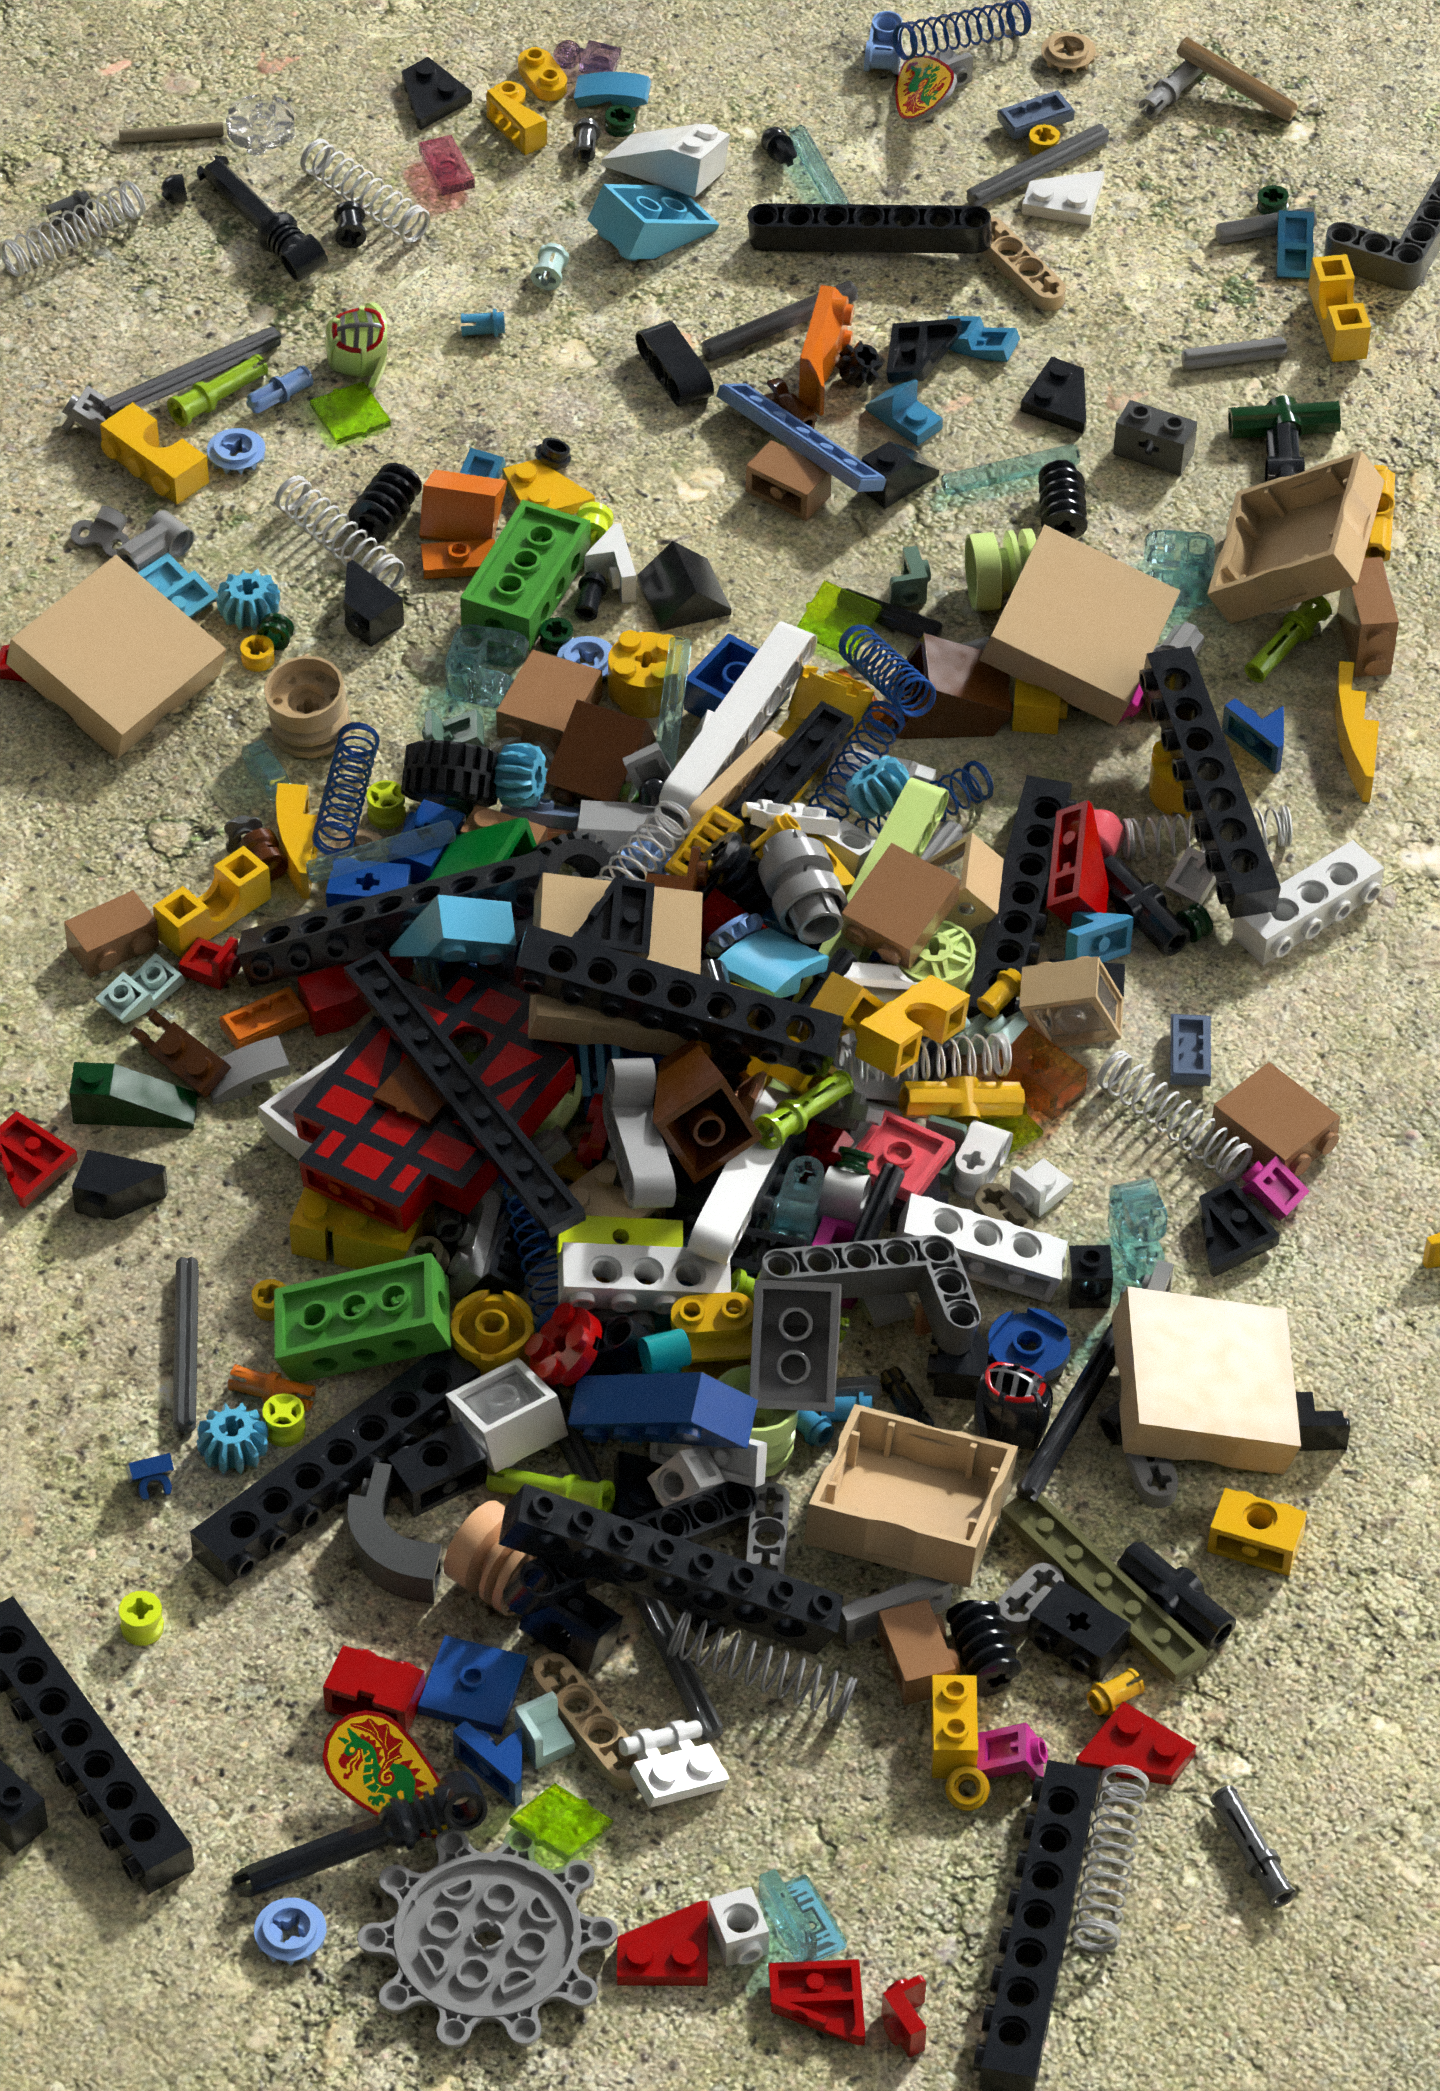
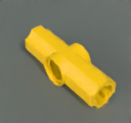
M1374 465L1385 482L1364 558L1382 557L1384 562L1388 561L1391 555L1392 523L1395 508V473L1391 472L1387 466Z
M973 1076L950 1077L943 1081H904L900 1085L898 1096L899 1111H901L903 1118H928L929 1115H935L941 1118H950L959 1123H971L973 1120L978 1121L981 1118H1019L1023 1114L1025 1104L1024 1089H1022L1020 1082H979L978 1078Z

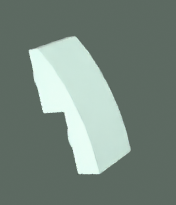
M155 953L132 976L122 972L95 999L98 1004L121 1023L125 1024L147 1013L150 1008L159 1005L186 981L178 970Z
M1021 1011L1007 1018L1000 1014L992 1020H989L982 1012L969 1020L966 1017L965 1028L951 1038L956 1041L960 1035H965L971 1041L975 1034H980L986 1040L991 1033L1003 1032L1008 1037L1010 1044H1012L1029 1022ZM991 1037L990 1040H989V1043H988V1046H989V1048H990V1052H991L992 1040H993L994 1037ZM976 1038L973 1048L975 1054L983 1053L984 1043L980 1038ZM960 1039L958 1043L960 1055H967L969 1045L965 1039Z

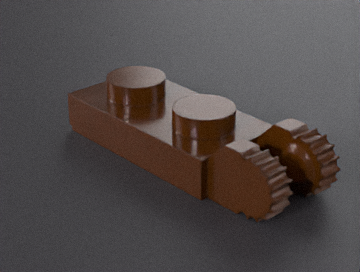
M150 1008L145 1015L152 1024L165 1031L155 1043L146 1032L137 1027H134L129 1034L149 1050L148 1053L155 1060L206 1098L232 1067L175 1022L171 1024L160 1013Z

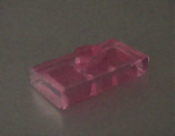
M452 135L419 142V153L442 196L475 188V178Z

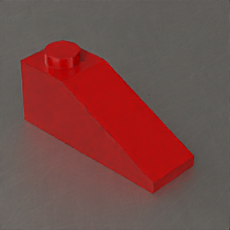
M1089 800L1056 811L1047 908L1071 928L1073 912L1107 913L1109 885L1093 804Z
M389 951L382 952V955L399 976L409 978L413 975V961L411 958L391 957ZM359 959L297 978L299 1000L309 1012V1024L316 1037L335 1033L353 1026L371 1011L345 978L343 967Z

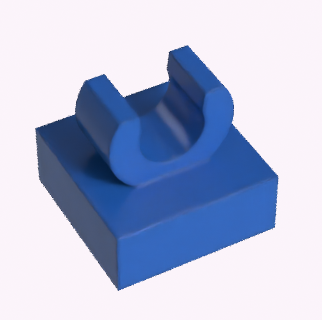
M170 1453L127 1464L126 1471L129 1483L141 1481L138 1486V1494L143 1501L149 1500L147 1485L152 1481H157L162 1485L165 1496L170 1495L172 1484L166 1474H170L174 1470Z

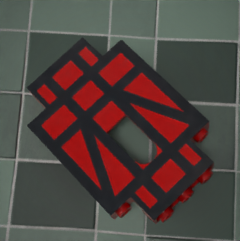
M467 963L461 966L438 995L426 987H419L404 980L405 984L450 1040L453 1037L463 1039L466 1034L475 1037L478 1033L487 1040V1046L472 1063L471 1067L528 1139H530L576 1082L573 1055L561 1047L560 1044L562 1042L528 1038L530 994L523 992L520 988L510 986V982L494 976L486 969H478ZM374 1015L293 1111L298 1138L311 1143V1146L298 1160L303 1187L403 1233L408 1231L432 1200L468 1215L498 1178L499 1173L447 1107L434 1123L427 1127L405 1116L400 1118L397 1116V1112L373 1102L372 1096L407 1057Z

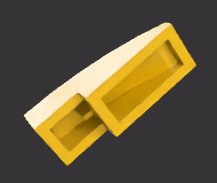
M277 783L276 814L279 849L284 852L288 860L287 874L302 899H310L318 856V849L313 845L312 841L317 815H310L308 785Z

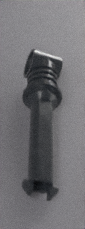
M215 155V160L206 165L205 168L201 165L198 166V179L201 181L206 178L258 230L257 236L260 246L265 251L273 252L296 282L302 281L328 264L327 255L318 240L312 234L305 235L297 227V221L291 214L287 212H274L227 166L229 161L226 156Z
M454 1771L442 1777L437 1786L433 1788L434 1794L429 1795L428 1790L423 1791V1798L419 1799L418 1795L415 1794L412 1796L413 1802L408 1803L407 1798L402 1800L396 1797L389 1798L390 1804L382 1807L379 1815L241 1868L232 1876L235 1885L249 1880L250 1883L237 1887L239 1897L257 1896L388 1845L396 1849L406 1846L407 1850L410 1851L414 1849L416 1842L422 1840L420 1834L425 1833L427 1838L431 1837V1830L436 1829L437 1834L443 1832L441 1826L444 1825L447 1826L448 1830L452 1828L459 1831L473 1830L481 1825L488 1812L487 1802L479 1783L468 1772ZM460 1798H469L466 1802L462 1804H454Z

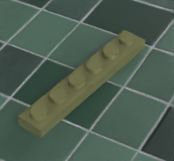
M1042 1494L1039 1495L1036 1501L1031 1503L1025 1499L1020 1500L1017 1497L1001 1508L1000 1518L1047 1563L1058 1567L1064 1579L1074 1589L1131 1623L1129 1642L1174 1685L1207 1662L1208 1651Z

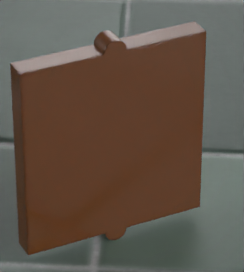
M408 1057L403 1060L372 1096L373 1102L397 1112L398 1117L402 1118L405 1116L427 1127H430L446 1108L445 1104Z

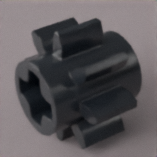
M859 341L854 348L847 344L839 353L841 359L835 364V367L839 368L840 376L847 384L855 385L859 389L864 382L871 386L879 377L877 371L882 367L883 363L879 361V355L872 346Z

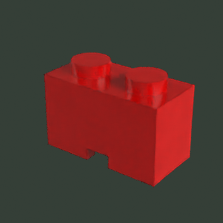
M343 1645L323 1685L325 1711L343 1717L363 1710L381 1712L397 1721L408 1733L418 1712V1703L425 1688V1671L406 1661L396 1662L377 1656L368 1649H354Z

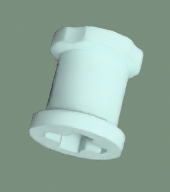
M548 243L540 247L538 251V264L533 267L530 276L532 282L537 287L543 290H555L562 282L561 271L569 262V254L563 246L556 243ZM552 253L555 254L553 262L549 261ZM549 271V278L545 280L546 273Z

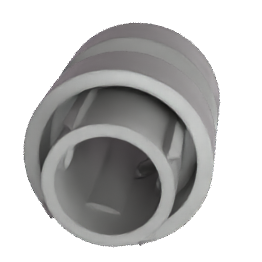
M788 829L776 833L766 841L762 848L764 856L759 863L758 874L767 895L772 899V907L779 924L785 932L798 936L806 944L825 942L837 935L844 924L841 913L848 904L839 878L833 873V864L826 848L821 841L807 837L803 831L798 829Z

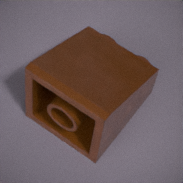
M924 633L906 660L934 685L936 689L935 704L923 716L915 718L903 714L905 726L895 737L900 739L995 736L1003 723H1007L1010 720L1013 712V703L1010 701L1009 695L1010 675L980 661L983 650ZM899 673L892 682L897 680L901 673ZM905 678V679L899 684L898 687H900V686L902 685V683H904V682L906 681L907 678ZM919 681L916 682L915 687L909 694L901 697V700L909 699L917 692ZM923 682L921 692L915 699L901 705L908 706L918 702L924 695L925 683ZM912 683L904 689L902 694L911 687ZM930 687L927 693V697L923 700L921 704H919L915 708L905 710L915 711L924 707L928 703L931 696ZM894 720V727L898 728L899 725L897 721Z
M577 699L545 778L547 782L545 786L550 795H552L551 798L566 806H573L574 803L581 805V800L630 803L637 789L622 758L657 742L649 722Z
M694 1038L659 1061L653 1122L694 1185L763 1138L725 1077Z

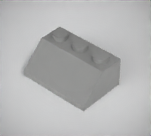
M581 800L577 831H581V836L587 833L596 835V843L604 840L610 845L607 851L610 854L613 852L617 853L619 847L627 845L628 837L636 834L637 827L645 824L646 817L654 814L655 807L644 806L639 803ZM661 807L663 815L673 819L683 830L687 829L683 825L684 818L680 814ZM654 817L649 819L648 824L658 826ZM660 822V824L662 825V827H663L669 834H671L672 836H674V837H676V838H680V837H681V835H677V834H675V833L669 831V830H668L667 828H665V827L663 826V824ZM645 827L642 828L639 834L648 836ZM648 827L650 833L661 845L666 848H672V843L668 837L657 829ZM636 837L633 838L630 843L636 842ZM639 837L640 841H649L647 839ZM674 840L675 845H676L675 850H674V851H671V852H670V851H667V852L670 854L671 857H672L673 854L676 852V850L680 847V845L683 843L684 840H682V841H676V840ZM644 856L643 862H641V864L648 868V857ZM640 868L628 869L632 874L637 875L639 879H645V874ZM647 871V873H650V874H657V873H655V872H649V871Z

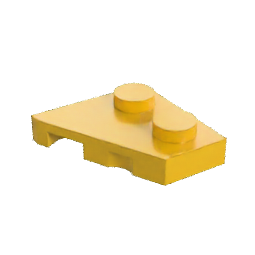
M538 459L502 468L503 480H507V488L517 506L523 499L574 515L577 514L579 507L584 503L595 502V497L592 493L543 464Z

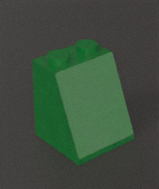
M520 817L455 835L451 844L441 856L440 862L432 875L426 881L533 852V848L537 844L528 819Z

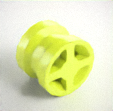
M599 502L584 503L577 511V517L590 520L592 547L612 526L614 515L610 508Z
M382 780L369 787L367 791L368 820L375 827L393 829L404 822L406 818L405 795L401 793L400 784L390 780Z
M282 1393L270 1397L264 1403L262 1409L263 1421H265L268 1427L269 1437L267 1440L279 1447H290L299 1443L304 1438L306 1432L304 1404L298 1397L292 1394Z
M135 1591L122 1599L118 1612L123 1638L136 1646H146L156 1642L164 1631L160 1599L148 1591Z

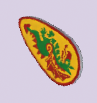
M927 55L923 57L915 56L911 60H906L898 74L895 88L896 107L899 116L906 122H917L937 111L948 100L957 84V76L952 69L941 60Z
M369 1710L350 1713L335 1723L325 1738L322 1757L326 1774L338 1790L358 1806L375 1816L379 1815L382 1807L390 1804L389 1798L396 1797L400 1800L407 1798L408 1803L413 1802L412 1796L415 1794L418 1795L419 1799L424 1797L423 1791L428 1790L429 1795L434 1794L433 1788L440 1781L416 1742L397 1721L384 1713ZM446 1825L441 1826L442 1830L448 1829ZM436 1829L431 1830L432 1836L428 1838L436 1839L438 1834ZM425 1833L420 1834L421 1837L427 1838Z

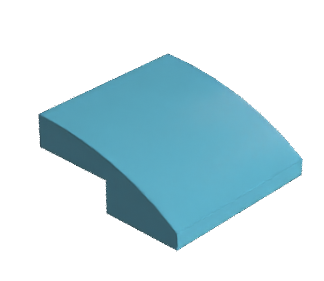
M168 552L138 572L139 575L190 618L203 611L218 599V594L195 570L188 574Z
M771 928L757 931L745 937L717 959H720L726 965L731 980L749 989L778 998L799 993L801 978L826 972L829 962V956Z

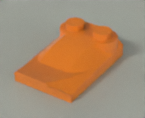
M821 285L800 356L799 399L819 416L824 415V383L832 374L839 358L841 359L839 353L847 344L852 346L853 331H848V326H851L853 322L854 305L849 304L848 296H843L836 287Z

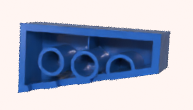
M703 1372L582 1376L576 1384L567 1425L582 1431L584 1439L596 1443H607L608 1439H615L633 1443L643 1441L748 1449L758 1400Z

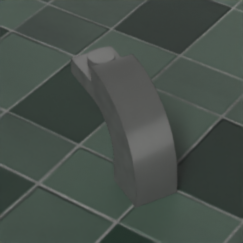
M375 1462L371 1479L364 1478L360 1496L349 1494L348 1529L353 1556L362 1572L383 1590L404 1599L434 1604L443 1570L442 1544L411 1540L391 1529L385 1519L393 1492L392 1465Z

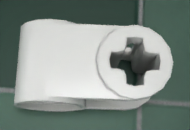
M976 1120L971 1122L965 1140L955 1159V1166L958 1171L954 1178V1189L959 1196L974 1200L975 1192L980 1186L993 1183L1000 1167L1003 1166L1008 1157L1013 1140L1012 1132Z

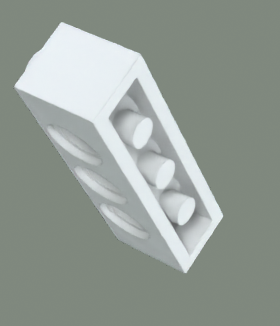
M1352 840L1281 883L1276 911L1234 918L1232 937L1262 965L1276 957H1283L1292 947L1305 939L1314 938L1323 928L1333 922L1342 921L1354 909L1364 903L1369 904L1373 902L1382 890L1384 867Z
M912 1193L899 1216L895 1238L923 1235H941L948 1238L955 1245L969 1279L1048 1303L1062 1280L1068 1244L1066 1240Z
M563 1242L558 1260L559 1305L569 1303L574 1307H582L585 1310L592 1308L613 1309L620 1313L647 1310L668 1315L671 1314L673 1304L684 1296L731 1292L730 1261L728 1265H724L687 1252L685 1247ZM604 1277L608 1279L610 1282L602 1283L596 1280L595 1278ZM637 1279H646L652 1284L645 1285L637 1281ZM679 1281H688L694 1286H684Z

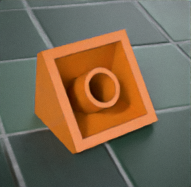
M434 469L423 485L420 538L443 542L494 539L507 480Z

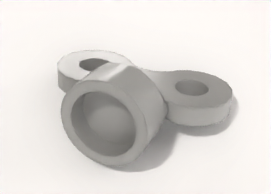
M101 506L94 523L85 519L73 525L70 532L71 538L79 547L101 546L106 555L112 558L114 555H117V549L112 548L114 543L121 542L123 545L130 541L128 536L122 532L128 519L114 508ZM83 530L90 531L88 536H80Z

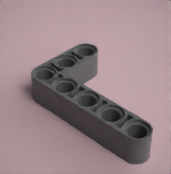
M1440 171L1400 239L1351 223L1336 222L1327 229L1324 256L1347 254L1355 276L1403 291L1416 289L1421 284L1440 251Z
M923 1235L774 1249L764 1255L756 1280L840 1283L842 1285L841 1299L917 1292L936 1343L943 1351L955 1355L964 1354L970 1350L981 1320L979 1306L957 1249L952 1241L941 1235Z

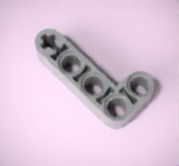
M652 1058L610 1059L607 1066L603 1094V1121L627 1202L631 1209L673 1207L676 1198V1184L663 1137L653 1122L656 1071Z

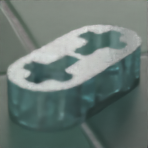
M260 739L243 746L242 757L249 773L270 802L275 803L277 783H291L284 768L266 743Z

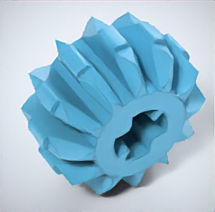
M242 569L240 575L228 574L226 582L219 583L217 609L225 619L226 625L236 624L239 631L246 626H251L255 631L265 615L279 612L280 590L278 585L274 584L271 575L261 576L258 569L252 574L246 573Z
M514 743L504 745L501 753L497 756V767L494 768L496 774L493 781L496 784L495 794L499 798L501 805L522 809L536 807L540 802V798L544 795V784L547 783L545 779L547 768H545V755L542 754L539 746H532L528 743Z
M888 755L881 757L879 760L873 759L871 763L862 766L861 770L853 773L852 779L846 783L845 794L849 799V804L861 817L874 819L878 815L884 816L887 811L893 809L905 784L910 779L909 772L903 763L900 764L896 757Z
M225 1402L221 1412L209 1409L206 1416L207 1420L199 1421L197 1428V1449L200 1452V1456H204L208 1468L219 1465V1470H221L223 1475L230 1468H236L241 1475L244 1465L257 1468L259 1457L266 1456L268 1450L267 1438L269 1437L268 1427L265 1421H261V1416L257 1409L247 1412L243 1403L236 1409H230Z

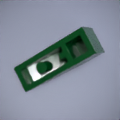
M74 1062L69 1092L73 1124L194 1129L198 1103L197 1092L117 1064Z

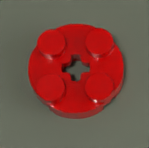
M604 1090L602 1094H594L588 1110L586 1122L593 1124L591 1133L584 1132L575 1160L576 1162L583 1163L582 1169L591 1170L601 1163L603 1150H606L608 1135L602 1113Z
M569 1303L560 1304L555 1309L551 1319L543 1325L539 1333L533 1334L525 1345V1354L530 1357V1369L550 1388L557 1389L555 1385L560 1383L567 1387L577 1382L589 1370L597 1356L598 1351L592 1347L596 1336L602 1339V1326L599 1319L582 1307H574Z

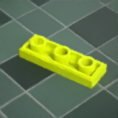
M586 1215L585 1221L557 1235V1258L560 1256L563 1242L683 1247V1220ZM614 1239H621L625 1244H618Z

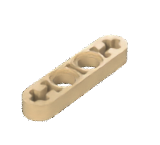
M991 216V231L994 236L992 235L991 247L982 253L1036 307L1044 311H1055L1063 307L1066 292L1064 282L1000 219ZM1004 250H1011L1016 252L1017 254L1014 256H1005L1002 255L1000 252ZM1029 270L1036 272L1037 275L1024 276L1020 272Z
M772 730L764 732L690 805L687 812L692 819L693 829L713 805H717L727 811L786 743L787 739ZM684 820L683 825L685 828H688L687 823Z
M558 1653L541 1655L533 1665V1685L540 1696L551 1691L555 1693L558 1698V1716L609 1784L619 1790L637 1788L633 1778L626 1769L618 1770V1760L614 1755L619 1750V1740L630 1736L564 1655ZM550 1670L554 1675L560 1673V1683L563 1687L560 1691L559 1684L551 1675L545 1677L546 1671ZM580 1698L585 1700L589 1706L583 1712L572 1713L565 1708V1704L571 1699ZM605 1729L612 1733L613 1738L605 1744H597L590 1740L589 1735L594 1730ZM619 1750V1759L626 1767L632 1766L634 1762L639 1761L636 1754L623 1756Z

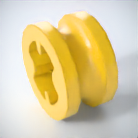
M1046 124L1033 127L1029 133V152L1035 156L1058 144L1060 140L1059 130Z
M256 634L245 638L241 642V662L247 670L262 672L272 667L275 661L274 644L269 637Z
M266 1279L257 1283L252 1289L251 1294L254 1314L265 1321H275L274 1299L271 1303H264V1301H268L270 1296H274V1289L285 1287L286 1285L276 1279Z

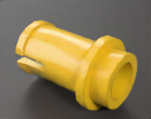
M784 813L782 816L776 815L773 818L774 824L755 841L750 843L753 851L759 850L755 854L760 859L764 856L762 848L770 837L788 829L801 830L798 822L788 813Z
M1009 968L1007 971H1000L997 975V981L983 996L977 999L979 1009L988 1017H997L999 1012L1014 997H1020L1022 975L1013 968Z
M1129 1668L1124 1673L1104 1684L1100 1682L1094 1683L1091 1691L1087 1693V1701L1092 1711L1097 1715L1105 1714L1108 1716L1116 1711V1707L1123 1701L1126 1702L1137 1695L1143 1694L1145 1691L1143 1680L1129 1687L1126 1686L1131 1680L1140 1676L1135 1669Z

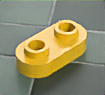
M531 47L519 54L518 72L537 98L544 101H557L567 94V76L548 51L539 47Z
M738 1292L684 1296L678 1299L671 1308L670 1325L672 1330L682 1328L687 1334L689 1341L740 1337L747 1334L753 1327L754 1304L749 1297ZM729 1308H738L741 1312L731 1314L727 1310ZM687 1311H696L699 1315L688 1317L685 1313Z

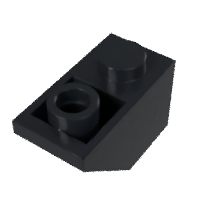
M976 1331L970 1350L960 1355L943 1351L936 1343L932 1333L931 1345L938 1346L937 1354H929L927 1379H934L933 1396L976 1401L979 1381L984 1368L988 1365L990 1344L978 1331Z

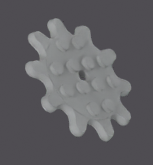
M518 1826L509 1830L500 1848L489 1853L475 1850L470 1845L468 1837L463 1831L453 1828L445 1829L437 1835L435 1840L439 1860L432 1870L425 1873H417L401 1865L386 1867L379 1876V1885L383 1892L397 1902L398 1912L389 1921L369 1923L363 1926L357 1936L358 1946L365 1954L374 1957L391 1958L398 1964L397 1975L387 1982L379 1992L381 2006L387 2012L394 2015L404 2013L418 2005H428L435 2008L440 2014L436 2035L441 2044L448 2049L456 2050L464 2046L470 2038L473 2028L482 2023H498L505 2027L509 2038L514 2044L522 2048L532 2046L540 2038L542 2032L541 2023L538 2018V2010L541 2006L549 2002L559 2001L576 2009H586L594 2003L598 1996V1987L595 1981L579 1970L578 1959L585 1953L606 1950L611 1947L617 1939L618 1929L613 1920L601 1916H586L577 1908V1898L593 1884L595 1879L593 1867L583 1860L570 1861L557 1869L541 1867L534 1857L538 1843L536 1833L524 1826ZM486 1931L494 1932L500 1937L501 1940H498L493 1945H487L485 1949L476 1941V1937Z

